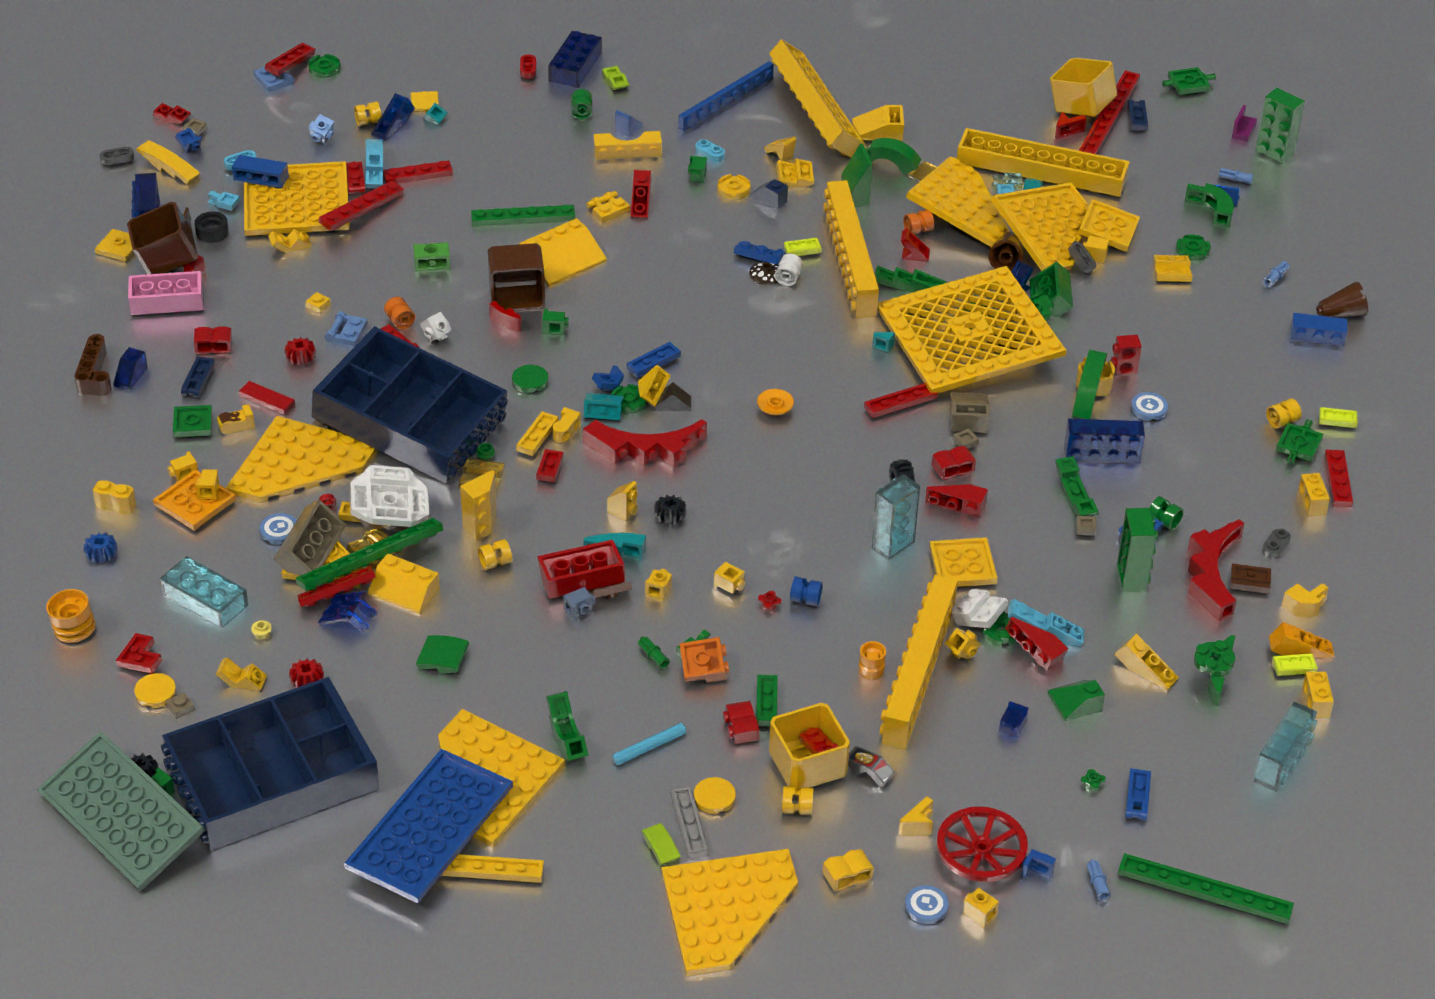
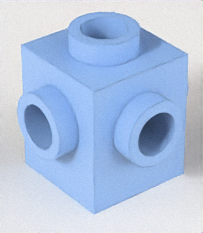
M319 114L315 122L312 121L309 125L310 138L315 142L325 144L334 134V121Z

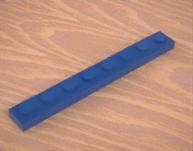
M768 61L678 115V129L685 131L773 78L774 64Z

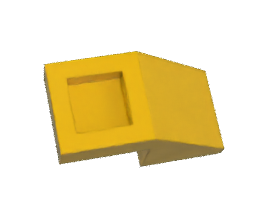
M295 228L287 237L274 231L268 235L272 246L284 253L304 250L312 246L308 234L304 231L300 232Z
M228 657L221 661L215 674L230 687L260 691L267 677V674L253 663L241 669Z

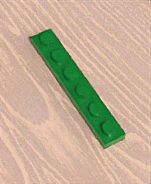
M548 205L471 210L472 226L571 221L575 219L574 205Z

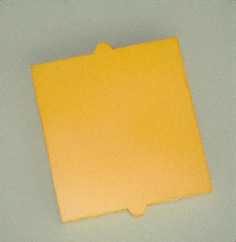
M438 91L411 92L412 112H427L434 103L439 105Z

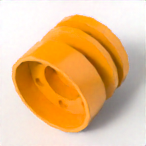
M66 589L57 592L47 602L46 610L55 637L61 642L76 643L85 640L95 630L96 622L88 597L83 591Z

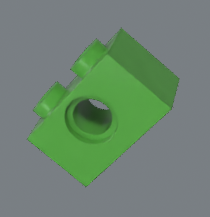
M448 242L413 244L415 271L450 269Z

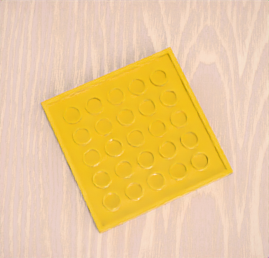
M346 161L288 165L289 177L282 188L244 182L245 236L268 235L272 231L277 234H290L294 228L305 233L330 231L319 223V217L348 203ZM349 222L334 230H349Z

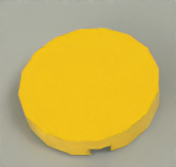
M728 174L718 180L717 190L725 198L741 199L750 193L751 183L742 175L732 176V174Z
M161 673L144 676L136 683L134 689L137 702L144 707L147 705L151 706V708L165 706L166 700L173 698L177 691L174 680L170 676Z
M718 777L706 778L700 781L695 786L693 792L696 806L709 814H719L721 811L725 810L726 812L730 810L736 800L734 786L729 781Z

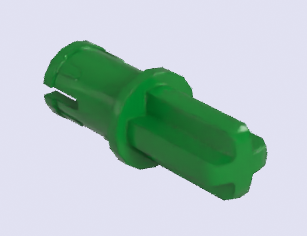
M642 636L638 645L647 654V658L652 659L660 669H665L670 664V661L661 652V648L657 645L655 646L648 637Z

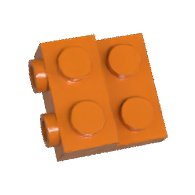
M720 637L679 643L685 682L706 679V683L726 680L729 666L728 661H723V657L727 656L725 644L720 642Z

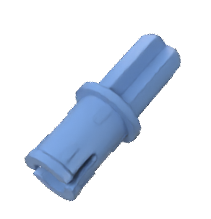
M1221 168L1219 171V177L1234 180V183L1241 182L1251 185L1253 174L1243 173L1238 169L1233 171Z
M1283 261L1276 268H1272L1270 274L1263 279L1264 285L1266 287L1269 285L1270 288L1276 281L1281 280L1283 274L1290 268V264L1287 261Z
M1090 860L1087 863V869L1091 877L1090 883L1095 888L1098 900H1107L1111 896L1106 883L1107 877L1103 874L1099 861Z

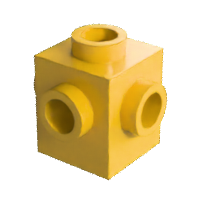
M956 628L945 642V645L952 650L951 653L958 659L965 658L970 660L977 653L981 643L976 640L977 636L972 631Z

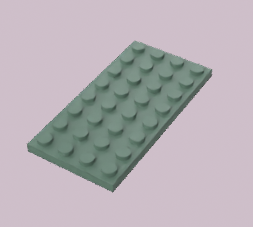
M102 731L96 734L36 789L140 892L206 831L196 819Z

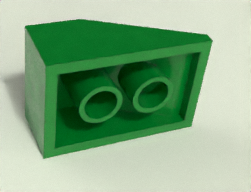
M863 144L858 146L841 175V181L847 180L855 207L870 205L873 164Z

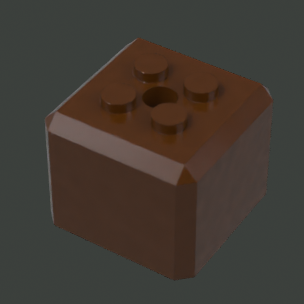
M176 202L164 204L130 219L127 223L132 250L147 274L168 273L196 261L198 253L192 229Z
M533 243L490 247L487 251L491 302L496 301L505 310L512 308L514 311L542 309L545 306V275L541 246Z

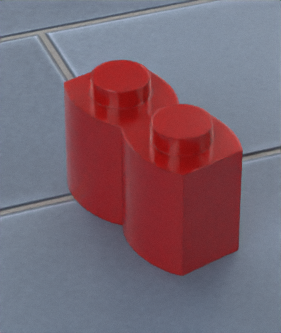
M225 326L195 328L194 353H230L232 348L231 328Z
M959 446L950 451L943 450L933 454L931 465L942 480H947L957 475H966L974 472L976 460L966 446Z
M750 700L725 705L726 711H723L722 714L724 723L729 725L727 726L729 739L733 738L735 744L759 740V726Z

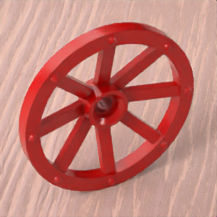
M976 806L958 810L948 816L938 830L937 851L941 860L951 871L969 880L992 882L1005 879L1020 869L1027 855L1028 840L1022 826L1007 813L994 808ZM968 818H988L983 835H977ZM994 820L1010 828V830L993 840L989 838ZM959 821H962L972 842L950 832L949 829ZM1016 835L1020 850L994 847ZM945 838L968 849L948 852ZM992 855L1016 858L1009 865L1002 867ZM969 856L974 857L970 868L954 860ZM981 860H986L995 870L978 871L977 868Z

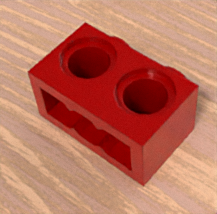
M1138 335L1116 336V342L1112 346L1114 355L1110 359L1115 367L1116 375L1138 373L1142 348Z

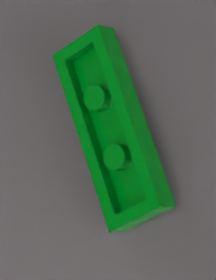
M757 675L756 719L758 726H770L772 718L777 716L778 675Z

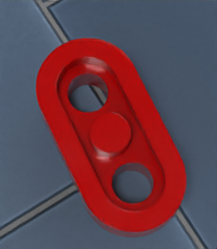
M530 54L523 55L520 58L521 77L525 79L535 77L536 57Z

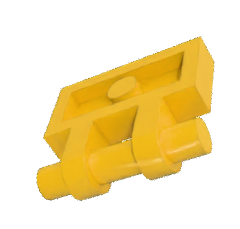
M608 191L603 196L591 198V201L586 202L588 209L594 207L592 213L602 223L630 211V205L622 197L615 199L618 197L616 191Z

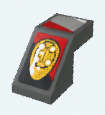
M855 746L849 753L848 766L856 776L867 772L879 787L884 786L895 773L886 760L878 754Z

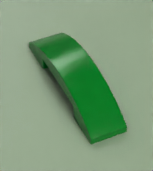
M1089 349L1075 399L1072 418L1086 421L1091 420L1107 353Z
M1074 456L1056 459L1055 463L1059 479L1073 511L1078 516L1098 515L1099 511L1093 498L1089 499L1079 477L1080 469Z
M1231 635L1224 642L1233 650L1235 636ZM1209 673V695L1213 704L1218 706L1225 678L1213 677Z

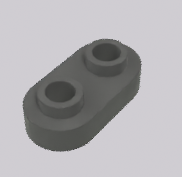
M131 147L108 149L100 153L101 163L107 166L128 163L134 159V150Z
M1074 241L1068 248L1069 254L1082 272L1091 273L1096 268V262L1082 243Z
M1285 529L1273 530L1263 544V555L1270 559L1279 558L1290 543V533Z

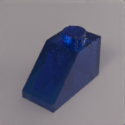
M130 347L125 351L117 367L113 382L115 387L129 391L133 388L148 369L145 351Z

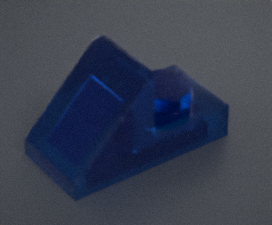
M1018 260L1011 273L1026 292L1030 289V286L1026 285L1034 268Z

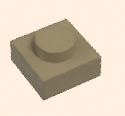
M193 118L183 126V129L190 128L198 137L207 129V123Z
M970 429L953 434V441L958 446H966L969 449L979 445L978 437Z
M1077 516L1076 535L1096 536V517Z
M185 692L166 700L168 709L176 719L195 710L194 704Z

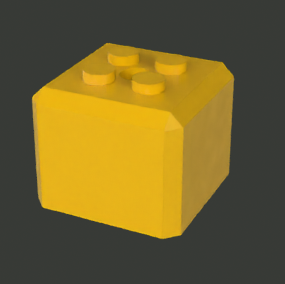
M1072 58L1050 77L1054 109L1060 114L1063 112L1068 115H1084L1085 117L1095 118L1117 96L1114 69L1111 61Z
M818 703L772 718L770 722L769 753L788 786L796 787L797 790H800L801 787L810 788L846 776L848 772L850 741L828 704ZM818 727L838 747L812 754L800 742L799 734L809 728Z

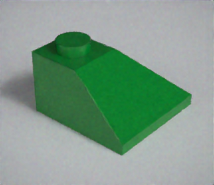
M1082 680L1050 689L1047 692L1065 721L1097 713L1103 709L1105 694L1096 680Z

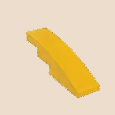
M148 140L136 149L160 172L165 170L173 178H180L186 185L193 182L200 175V172L188 162Z

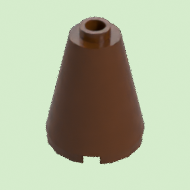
M1004 233L990 248L988 259L994 269L1007 266L1011 272H1014L1020 268L1024 255L1015 233Z
M1358 281L1353 282L1319 301L1318 306H1316L1317 314L1319 316L1336 318L1366 316L1369 310L1366 295L1363 296L1361 293L1363 287Z

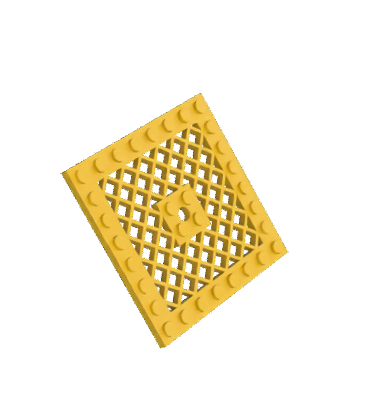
M1007 266L878 302L877 311L890 331L895 333V339L931 393L944 392L1066 356L1065 347Z

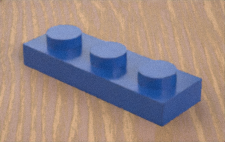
M668 342L628 362L627 369L639 378L647 374L656 365L661 367L681 357V351L671 342Z

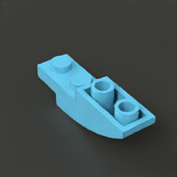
M366 139L365 188L376 189L383 185L382 139Z
M1016 599L1009 602L1008 618L1014 617L1056 635L1064 645L1081 646L1083 644L1084 629L1053 612L1046 616Z

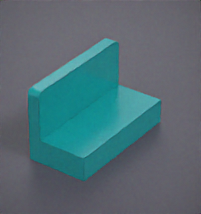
M587 393L584 399L583 417L621 420L624 396Z

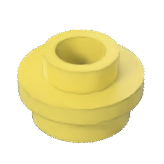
M261 620L252 625L251 631L256 638L265 639L270 635L272 626L268 621Z

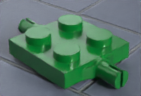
M1199 67L1168 71L1169 80H1163L1162 86L1174 87L1179 95L1210 91L1208 81L1216 80L1215 73L1206 75L1201 72Z
M1307 419L1303 426L1287 423L1276 446V451L1288 454V463L1291 461V464H1293L1296 457L1312 462L1323 439V433L1311 429L1313 424L1311 420Z

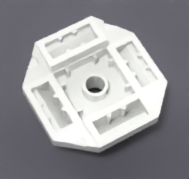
M370 465L350 483V512L367 529L403 531L429 519L428 488L414 476V473L409 468Z

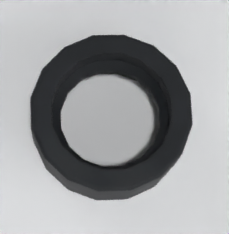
M205 212L195 219V232L202 241H219L228 234L227 218L220 212ZM208 225H219L216 228H204Z

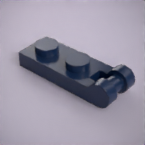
M1128 100L1127 109L1129 111L1131 130L1148 131L1145 100Z
M196 357L182 385V396L193 395L195 398H201L202 390L215 366V359Z

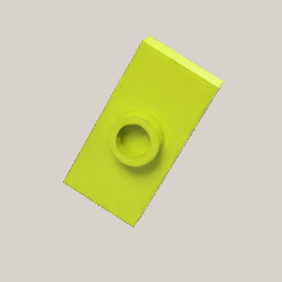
M818 238L784 242L786 254L791 253L797 256L822 253Z
M1320 407L1319 424L1357 428V411Z
M1312 653L1273 656L1272 659L1277 676L1317 672L1318 669Z

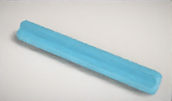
M678 723L614 753L612 760L616 765L627 762L686 734V727L683 723Z

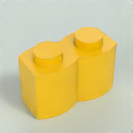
M101 480L96 483L92 490L95 507L100 510L130 515L137 506L134 488L124 484L116 485L113 482Z
M858 849L850 850L843 856L829 857L823 862L822 873L834 891H841L852 885L861 884L872 879L874 868L863 850Z

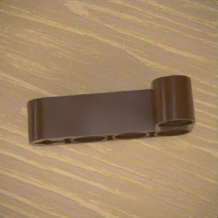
M101 334L89 336L74 377L77 392L80 394L105 396L112 391L109 373L100 371L107 353L105 339Z

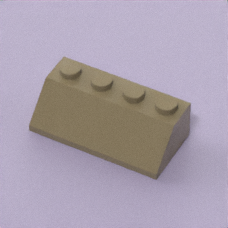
M318 499L304 508L273 560L286 572L296 575H303L319 568L324 564L346 524Z

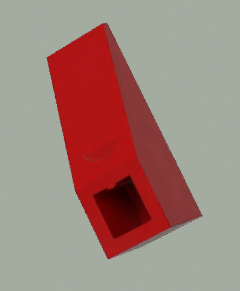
M634 170L631 218H648L652 181L651 171Z
M972 484L927 486L925 502L980 518L987 503L988 489Z
M1011 617L1005 628L1009 635L1046 671L1062 661L1068 651V648L1056 635L1017 618Z

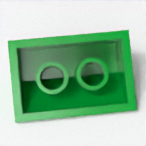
M1057 261L1029 280L1031 296L1043 294L1052 300L1054 310L1051 316H1061L1073 308L1070 273Z

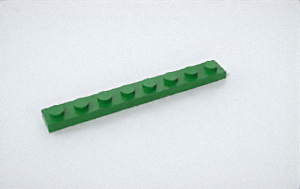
M430 518L295 578L296 583L305 591L314 590L323 583L332 582L334 578L350 574L359 567H366L375 560L383 559L387 553L391 554L402 551L403 548L409 545L418 544L420 540L437 535V533L444 530L443 525L435 518Z
M1126 853L1123 855L1118 870V875L1285 924H1289L1294 906L1293 902Z

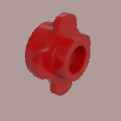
M768 591L764 595L758 596V601L762 602V607L766 610H774L777 605L781 604V598H778L774 591Z

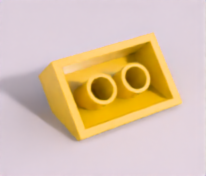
M493 470L460 486L463 529L475 541L492 533L497 516L495 472Z
M387 553L377 565L376 577L371 582L368 595L420 615L440 590L439 573Z

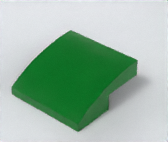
M428 635L417 659L416 666L418 670L437 668L439 674L458 672L469 642L452 636Z

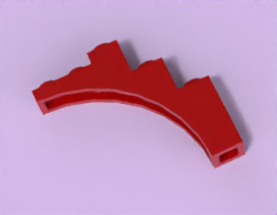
M703 419L685 428L658 434H638L620 431L606 426L597 420L583 428V443L614 464L629 455L642 465H646L656 457H659L674 467L687 458V450L691 449L699 441L704 440L707 436V422Z
M1240 519L1228 523L1226 526L1211 533L1203 529L1193 533L1189 538L1187 550L1193 556L1189 560L1188 572L1193 577L1190 579L1188 593L1218 621L1233 615L1237 600L1227 590L1221 580L1218 560L1228 546L1242 537L1245 523Z

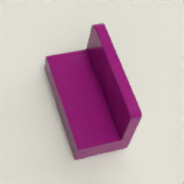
M1243 105L1234 122L1232 138L1248 142L1257 124V119L1245 116L1246 105Z

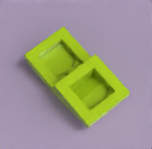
M618 65L602 69L606 82L613 90L629 87L626 76L620 72Z
M662 823L641 831L649 850H653L660 867L681 858L677 847Z

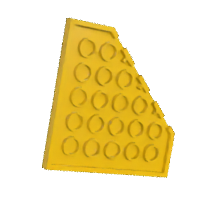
M951 156L909 190L906 195L907 199L990 247L1004 233L1009 232V228L1002 215L992 203V196L979 172L975 171L971 166L961 163L957 158Z
M1072 182L992 196V203L1041 271L1056 261L1066 270H1071L1074 265V259L1069 254L1068 248L1074 241H1080L1082 235L1078 234V231L1089 207Z
M276 416L228 483L226 489L238 497L260 503L268 501L269 497L275 495L282 497L292 494L294 490L302 487L309 489L319 486V482L330 480V482L345 478L346 474L353 472L356 474L363 473L378 450L347 434Z
M461 709L438 734L441 749L513 781L512 789L473 835V838L491 847L498 843L565 766V759L464 709Z
M789 848L661 867V874L686 977L730 970L735 965L737 958L741 954L743 955L752 944L755 936L760 934L767 926L773 914L777 913L785 904L787 897L798 888V880Z

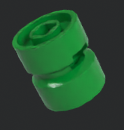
M578 89L571 95V113L576 119H588L593 113L592 95L588 90Z
M1158 496L1149 507L1151 516L1163 522V526L1171 531L1179 525L1184 515V509L1171 504L1170 501L1161 496Z

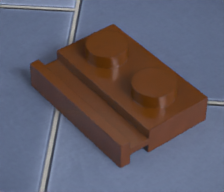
M1232 563L1230 589L1270 593L1271 568Z

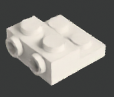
M971 589L968 594H963L962 601L958 606L955 605L952 608V615L957 626L990 628L1009 603L1007 598L990 597L988 590Z

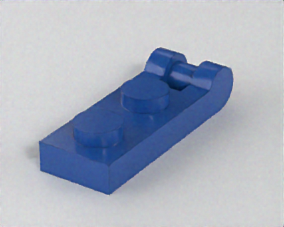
M740 241L734 247V254L772 264H778L786 254L783 249L772 250L764 245H753L749 241Z
M1130 768L1125 812L1126 819L1134 817L1140 818V821H1147L1151 771ZM1133 806L1141 807V810L1133 809Z

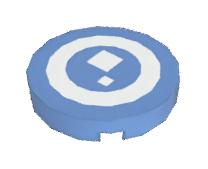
M1143 392L1134 396L1131 401V408L1133 414L1139 419L1145 421L1156 419L1157 421L1166 416L1168 403L1159 394Z
M285 513L269 515L260 523V535L264 541L267 540L270 544L282 545L297 520Z
M931 885L914 887L905 898L906 913L915 922L921 924L937 923L938 920L944 919L948 912L947 896L939 888Z

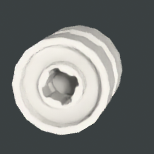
M791 253L785 254L781 258L775 272V279L779 284L792 286L796 283L803 267L801 258Z

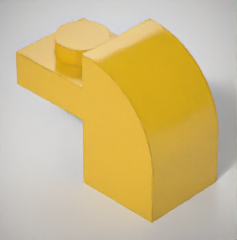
M1297 583L1284 592L1281 606L1298 617H1315L1319 614L1320 606L1327 601L1329 587L1322 583L1309 592Z

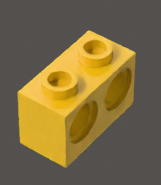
M1320 473L1301 474L1298 493L1307 517L1326 516L1330 498Z
M1306 672L1302 691L1309 719L1330 718L1334 700L1327 673Z

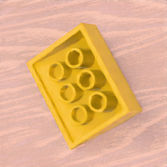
M577 218L519 243H537L541 246L545 284L549 287L607 261L606 256L588 228Z

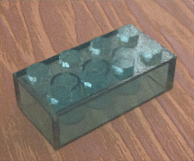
M904 474L897 479H893L891 483L880 488L875 494L871 548L887 560H890L915 543L920 485Z
M188 556L159 578L162 596L220 629L224 628L248 607L247 591L245 588Z
M1295 701L1293 702L1261 751L1253 782L1275 792L1278 791L1281 785L1285 786L1289 778L1288 773L1294 772L1298 762L1297 759H1302L1306 751V745L1310 746L1314 739L1312 732H1314L1318 723L1315 720L1317 711Z

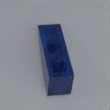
M394 94L371 133L373 137L386 141L408 121L415 109L409 98Z

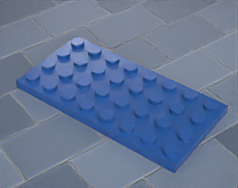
M440 749L345 861V869L411 901L419 903L512 789L513 781Z

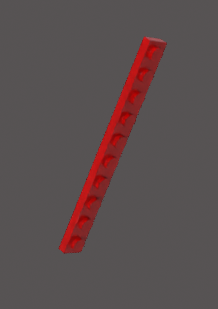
M1124 71L1116 85L1117 96L1100 112L1078 151L1092 154L1098 153L1140 80V74Z

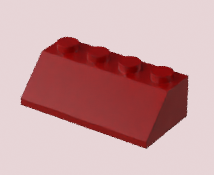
M613 540L537 556L543 586L549 599L566 595L583 587L586 590H592L625 582V564Z

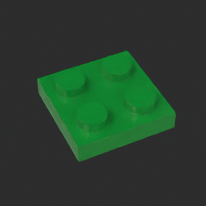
M212 405L174 407L173 437L211 435Z

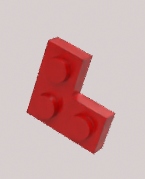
M135 633L115 660L117 666L153 674L162 662L161 654L148 652L155 643L154 638Z

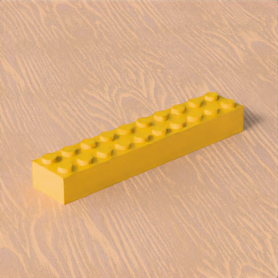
M781 39L769 53L772 57V62L784 76L785 82L790 85V90L796 94V99L803 104L802 108L809 113L808 117L815 122L814 126L820 130V135L827 141V146L832 150L837 149L843 156L847 155L852 158L858 146L865 144L805 54Z
M969 128L965 129L957 150V159L967 166L1055 184L1072 182L1075 188L1118 197L1121 196L1127 180L1130 161Z
M847 180L827 182V187L824 189V199H826V202L823 203V212L826 213V223H829V233L832 234V244L835 245V255L838 256V266L841 267L844 287L848 289L847 298L851 300V311H854L856 318L877 317L879 288Z
M934 575L932 582H928L926 589L928 594L923 596L921 604L923 608L919 609L916 621L918 623L913 624L911 632L913 637L908 638L906 646L908 651L903 652L901 660L903 665L898 666L896 674L898 679L893 680L891 692L893 693L892 695L888 694L886 706L888 707L883 709L881 714V721L884 723L881 724L879 735H883L882 744L905 750L907 748L952 617V608L955 606L957 579Z

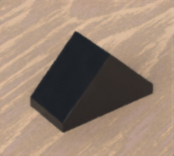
M672 382L664 388L654 407V411H691V395Z

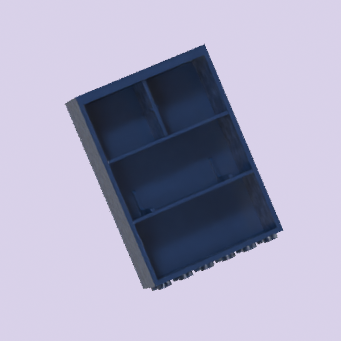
M374 326L313 390L311 417L435 479L447 483L456 476L461 466H465L468 458L476 453L478 446L481 443H485L487 436L496 430L497 425L505 420L508 391Z
M329 677L162 735L163 744L160 746L164 757H166L163 759L164 766L167 771L171 770L170 776L173 778L174 785L178 784L179 786L177 790L181 800L185 799L186 801L185 807L187 812L192 814L193 818L206 830L200 835L203 844L208 845L210 851L379 790L377 761Z

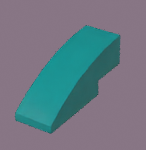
M607 533L585 537L583 540V546L613 540L621 558L626 556L642 560L646 551V535Z

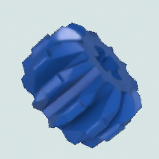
M98 532L97 535L91 534L90 538L85 539L83 547L88 561H93L94 564L98 562L103 564L104 561L110 562L111 558L116 557L118 549L113 535H108L107 532L104 534Z

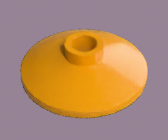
M769 389L763 391L758 396L757 405L761 411L767 414L782 415L793 408L794 399L790 393L784 390Z

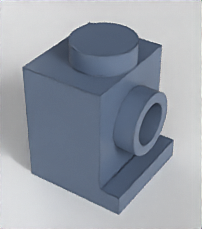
M585 587L563 595L564 610L573 622L577 621V617L591 612L592 605L596 604L593 594H589Z

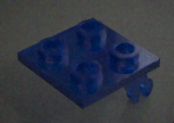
M365 591L344 595L339 594L332 598L331 604L322 613L318 624L321 626L347 621L363 632L364 629L365 631L369 629V625L354 612L355 608L369 618H372V616L376 618L378 612L364 600L367 595Z

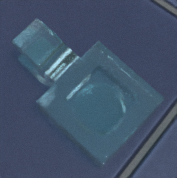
M1004 173V176L993 175V180L998 181L992 182V188L996 189L997 184H1013L1014 189H1022L1021 173Z

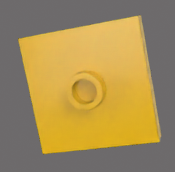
M112 229L97 245L95 254L127 262L134 254L129 233Z

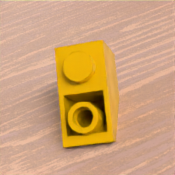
M632 481L618 487L607 498L608 513L625 521L636 514L638 510L637 482Z

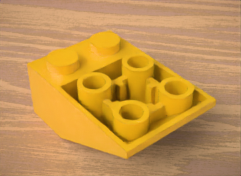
M884 105L852 118V125L863 141H873L879 138H892L903 141V105Z

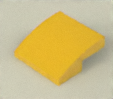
M797 158L794 163L777 161L778 181L788 185V187H806L814 184L812 162Z
M1153 255L1157 281L1192 282L1193 275L1190 270L1191 262L1189 256Z

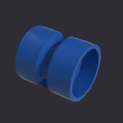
M795 576L791 586L790 601L797 603L805 601L806 605L818 607L822 595L823 582L815 580L808 582L806 578Z

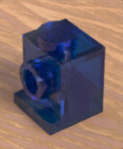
M1009 701L1008 707L1000 720L999 732L1019 738L1027 722L1029 708Z

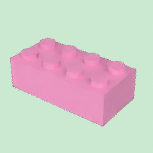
M201 271L129 276L128 301L131 315L203 310Z

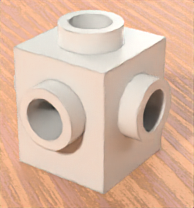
M441 311L420 323L424 330V335L430 342L436 339L440 342L448 337L446 333L452 330L448 320Z

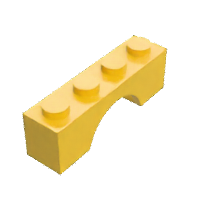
M646 131L634 140H620L613 137L611 133L594 134L595 159L662 156L660 131Z

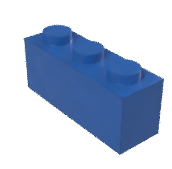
M238 155L232 165L234 181L282 188L289 177L287 162Z
M1293 313L1290 340L1338 346L1345 345L1347 319Z

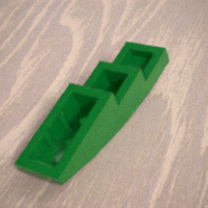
M877 265L874 272L877 283L908 292H916L947 283V281L917 269L910 273L896 267L893 272Z

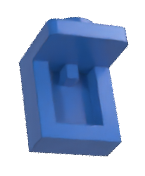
M190 128L177 133L175 139L186 153L199 149L203 139L201 135L196 137Z
M614 365L609 374L594 372L592 380L597 387L604 391L616 389L624 378V374L618 366Z
M1032 849L1020 867L1023 869L1022 877L1026 878L1031 870L1051 878L1054 873L1056 858Z

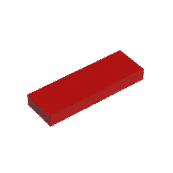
M248 381L238 391L240 397L283 415L295 405V399L251 381Z

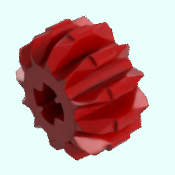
M302 337L299 339L293 338V341H288L284 349L287 362H291L292 365H307L308 362H313L316 354L313 341H309L308 338L302 339Z
M308 658L304 661L299 659L298 663H292V667L289 669L292 687L298 688L324 678L323 667L321 663L316 662V659L311 661Z

